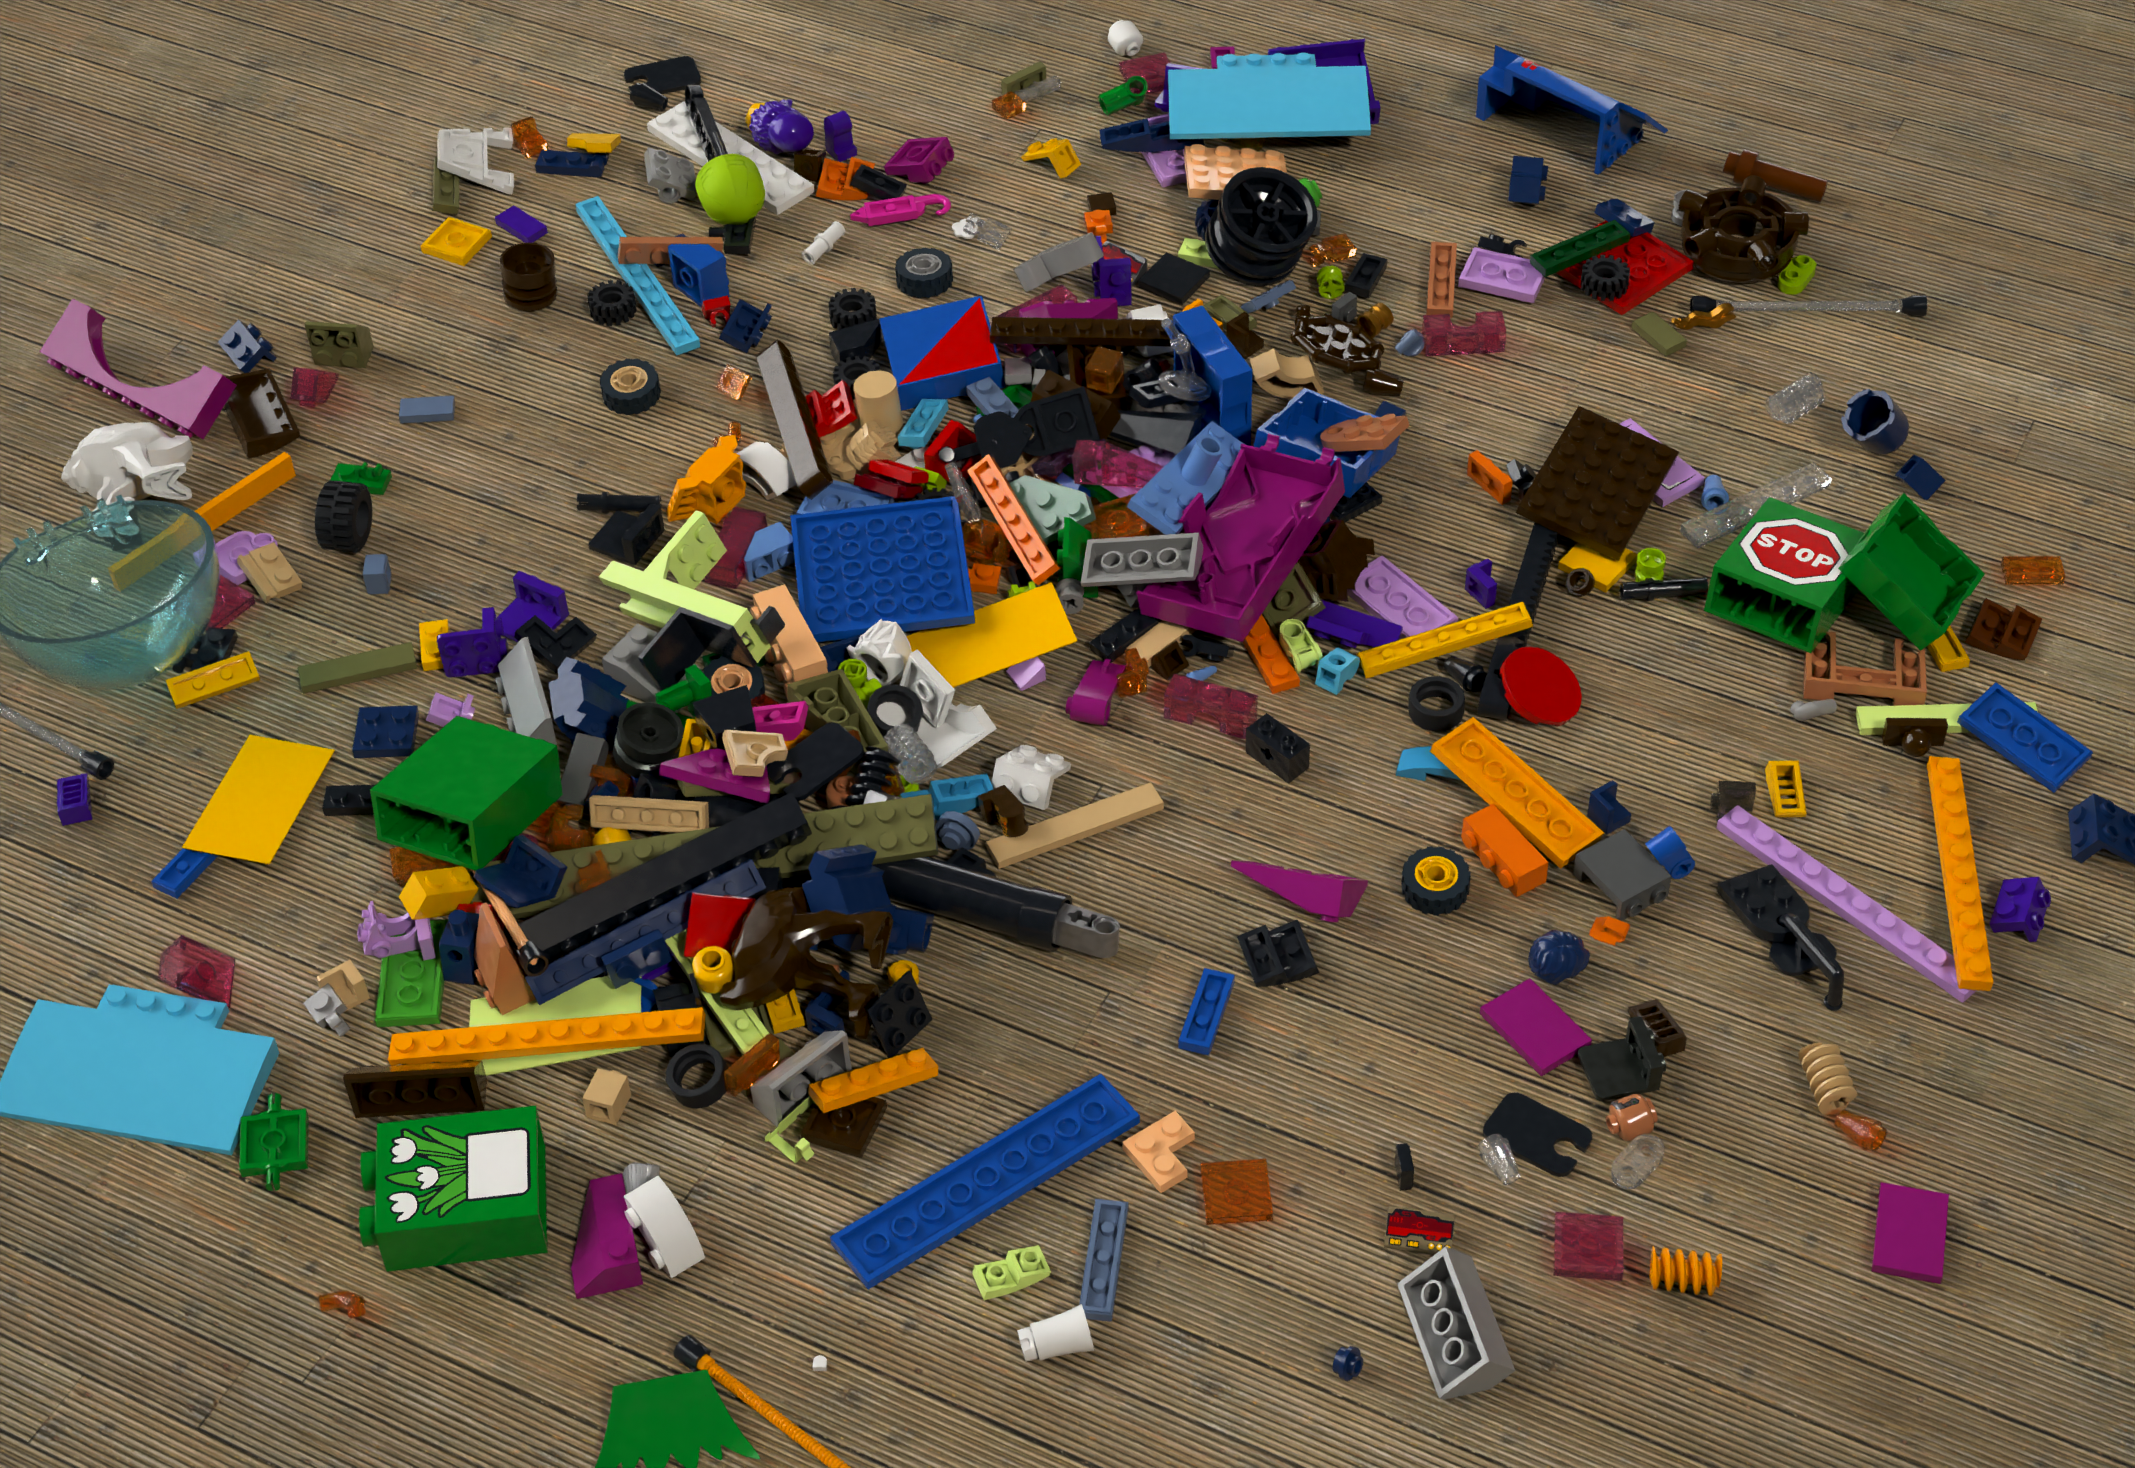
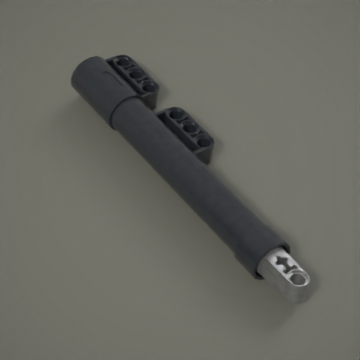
M770 794L769 803L786 794ZM736 795L695 797L693 800L708 802L709 828L722 826L766 805V803ZM839 805V806L831 807L830 809H836V808H842V807H848V806ZM928 856L873 865L884 870L882 875L883 883L888 897L892 901L1017 938L1020 943L1050 952H1056L1060 946L1100 958H1110L1118 952L1119 922L1113 917L1073 906L1070 895L1040 886L1032 888Z

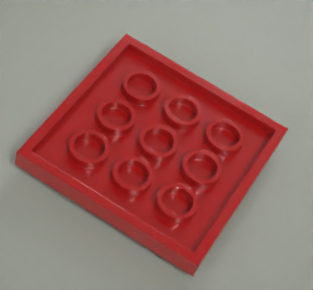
M1605 220L1604 222L1600 223V224L1597 225L1596 227H1598V226H1600V225H1603V224H1605V223H1608V221ZM1648 232L1634 237L1630 236L1629 242L1596 255L1598 259L1600 255H1605V258L1613 255L1614 260L1619 257L1622 259V263L1626 262L1628 264L1627 267L1630 268L1626 294H1622V297L1619 299L1614 297L1613 301L1605 298V301L1600 302L1623 315L1693 270L1694 261ZM1586 260L1556 273L1581 289L1582 266L1586 263Z

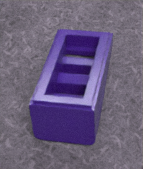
M87 773L57 779V810L62 826L93 820Z

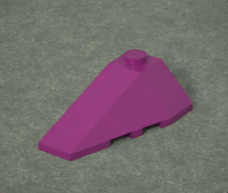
M1116 298L1088 299L1085 303L1065 300L1064 304H1053L1052 301H1043L1019 309L1020 317L1118 319V302ZM1021 344V350L1028 357L1045 344ZM1046 344L1048 349L1052 348L1055 357L1067 349V345Z
M1245 860L1231 861V867L1303 909L1321 914L1320 920L1339 922V917H1351L1368 885V880L1342 875L1315 873L1314 875L1310 870L1292 868L1286 870L1283 866Z
M622 1173L589 1181L571 1265L576 1299L643 1285L633 1227L629 1224L624 1213L628 1208L624 1199L626 1189Z

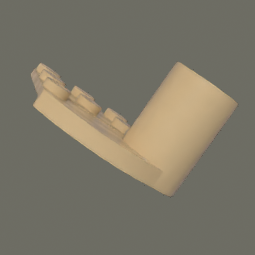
M880 370L870 371L859 376L854 382L855 399L853 400L857 419L831 434L819 437L830 472L840 475L842 480L853 479L856 474H864L847 457L846 446L849 445L851 438L866 422L875 420L881 428L889 427L890 431H893V434L896 435V438H898L904 427L897 381L889 372ZM897 441V442L893 445L894 448L896 449V451H898V449H899V447H900V446H899V443H898V441ZM783 443V448L780 450V453L785 457H788Z

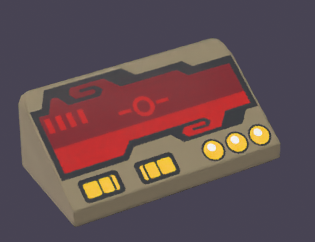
M1391 1206L1388 1208L1384 1248L1430 1254L1438 1253L1445 1246L1452 1249L1456 1216L1450 1213Z

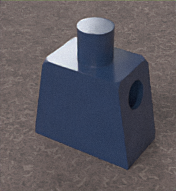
M454 910L449 914L448 922L439 942L444 981L469 985L475 984L477 977L474 970L479 968L474 959L479 914L463 910Z

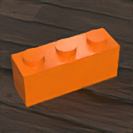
M1494 804L1463 818L1461 838L1464 845L1475 852L1483 866L1490 869L1498 877L1500 884L1504 888H1508L1515 897L1546 882L1549 862Z

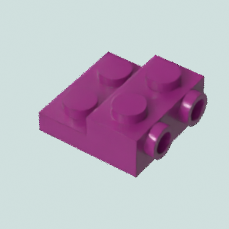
M947 137L908 139L883 167L887 175H907L910 183H929L935 176L941 174L942 168L947 165V162L953 160L954 151Z

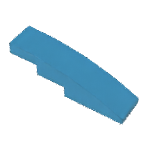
M988 774L930 781L929 790L900 793V797L907 798L931 794L935 819L938 821L940 816L947 811L964 813L980 806L978 796L993 790V786Z

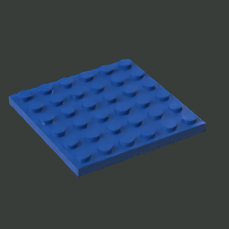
M957 496L790 515L799 610L817 642L847 639L864 634L880 619L883 621H896L903 632L975 623Z

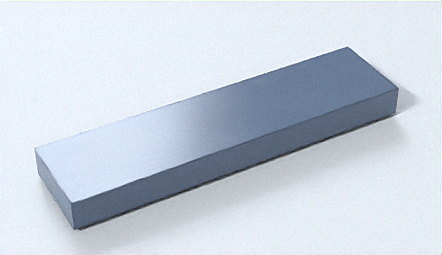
M1095 1199L1079 1305L1082 1304L1086 1319L1112 1322L1129 1202Z

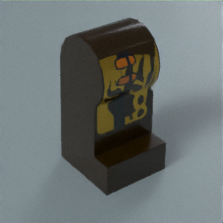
M1005 785L978 796L982 818L987 823L995 820L1002 827V832L1005 836L1018 837L1028 831L1029 826L1024 818L1025 807Z

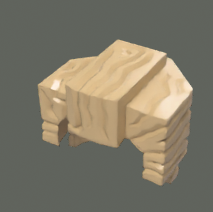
M875 420L866 422L851 438L849 445L846 446L847 457L862 473H875L868 470L870 461L888 459L895 462L901 456L893 446L898 441V438L893 434V431H890L889 427L881 428Z

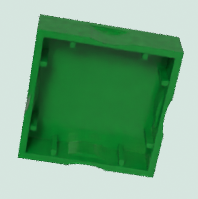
M1905 493L1901 494L1880 511L1838 568L1920 651L1946 632L1959 613L1962 602L1972 594L1985 575L1957 545L1940 532L1933 521Z

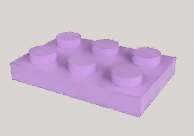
M1474 247L1459 277L1458 287L1534 303L1545 277L1530 264V259Z

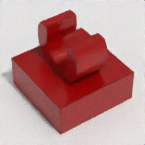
M728 295L705 300L702 303L704 319L710 318L709 322L713 328L716 327V317H723L725 324H727L730 318L731 304Z

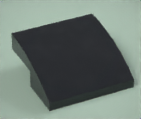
M1298 919L1271 931L1268 930L1265 924L1237 936L1256 987L1281 985L1319 973Z

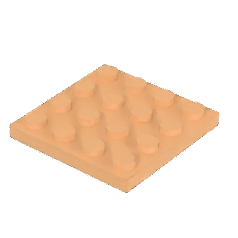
M1193 144L1184 148L1189 198L1220 200V196L1229 180L1240 171L1249 168L1266 167L1287 173L1284 154L1275 150L1258 152L1250 148L1233 150L1225 146L1207 148L1200 144Z

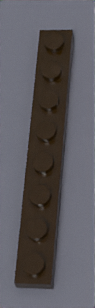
M992 317L990 343L1173 347V320Z

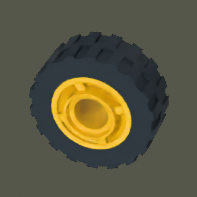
M1430 846L1423 850H1417L1415 854H1411L1408 857V861L1403 865L1401 885L1402 894L1405 895L1406 902L1410 903L1415 910H1420L1427 915L1433 914V916H1439V914L1446 915L1450 914L1453 910H1458L1460 905L1466 902L1467 895H1469L1471 878L1469 865L1461 855L1456 854L1451 849Z

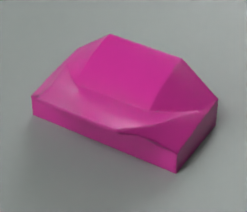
M806 701L752 707L756 732L783 734L784 741L794 740L804 728L808 711Z

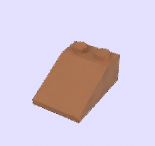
M487 902L480 906L474 949V959L479 968L474 970V973L482 987L487 985L488 990L483 993L491 1009L498 1007L501 1014L504 1015L536 998L524 977L526 973L520 965L506 935Z

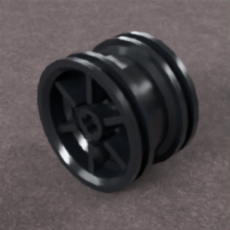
M1256 167L1240 171L1226 184L1220 196L1218 206L1208 222L1205 232V245L1210 258L1224 274L1246 285L1269 286L1283 281L1295 269L1304 247L1315 230L1318 219L1314 199L1307 188L1297 179L1280 170Z

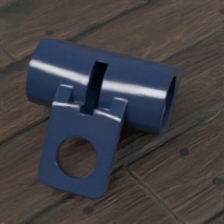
M896 907L892 916L893 921L903 927L897 942L888 944L886 953L901 955L906 954L908 950L925 952L930 941L934 914Z

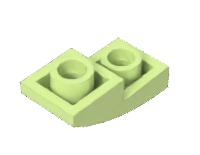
M1037 1245L1008 1251L1005 1260L974 1265L972 1275L983 1300H988L1033 1285L1050 1276L1051 1270L1040 1246Z

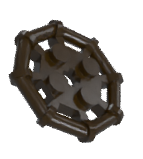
M1328 313L1317 317L1299 316L1295 320V330L1290 337L1294 345L1300 346L1311 357L1312 362L1316 364L1321 362L1341 369L1344 374H1352V372L1367 369L1374 371L1375 368L1379 370L1381 367V355H1383L1385 350L1383 344L1375 341L1368 335L1362 325L1344 322L1333 318L1332 314Z

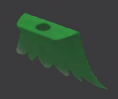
M706 1369L613 1386L606 1432L595 1468H617L620 1463H622V1468H635L640 1457L643 1458L646 1468H665L671 1453L685 1468H697L700 1446L711 1456L722 1460L721 1444L743 1456L759 1460L761 1458L730 1416Z

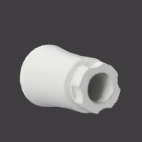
M1082 1304L1045 1320L1031 1323L1030 1327L1017 1330L1025 1362L1038 1358L1041 1361L1071 1353L1094 1351Z

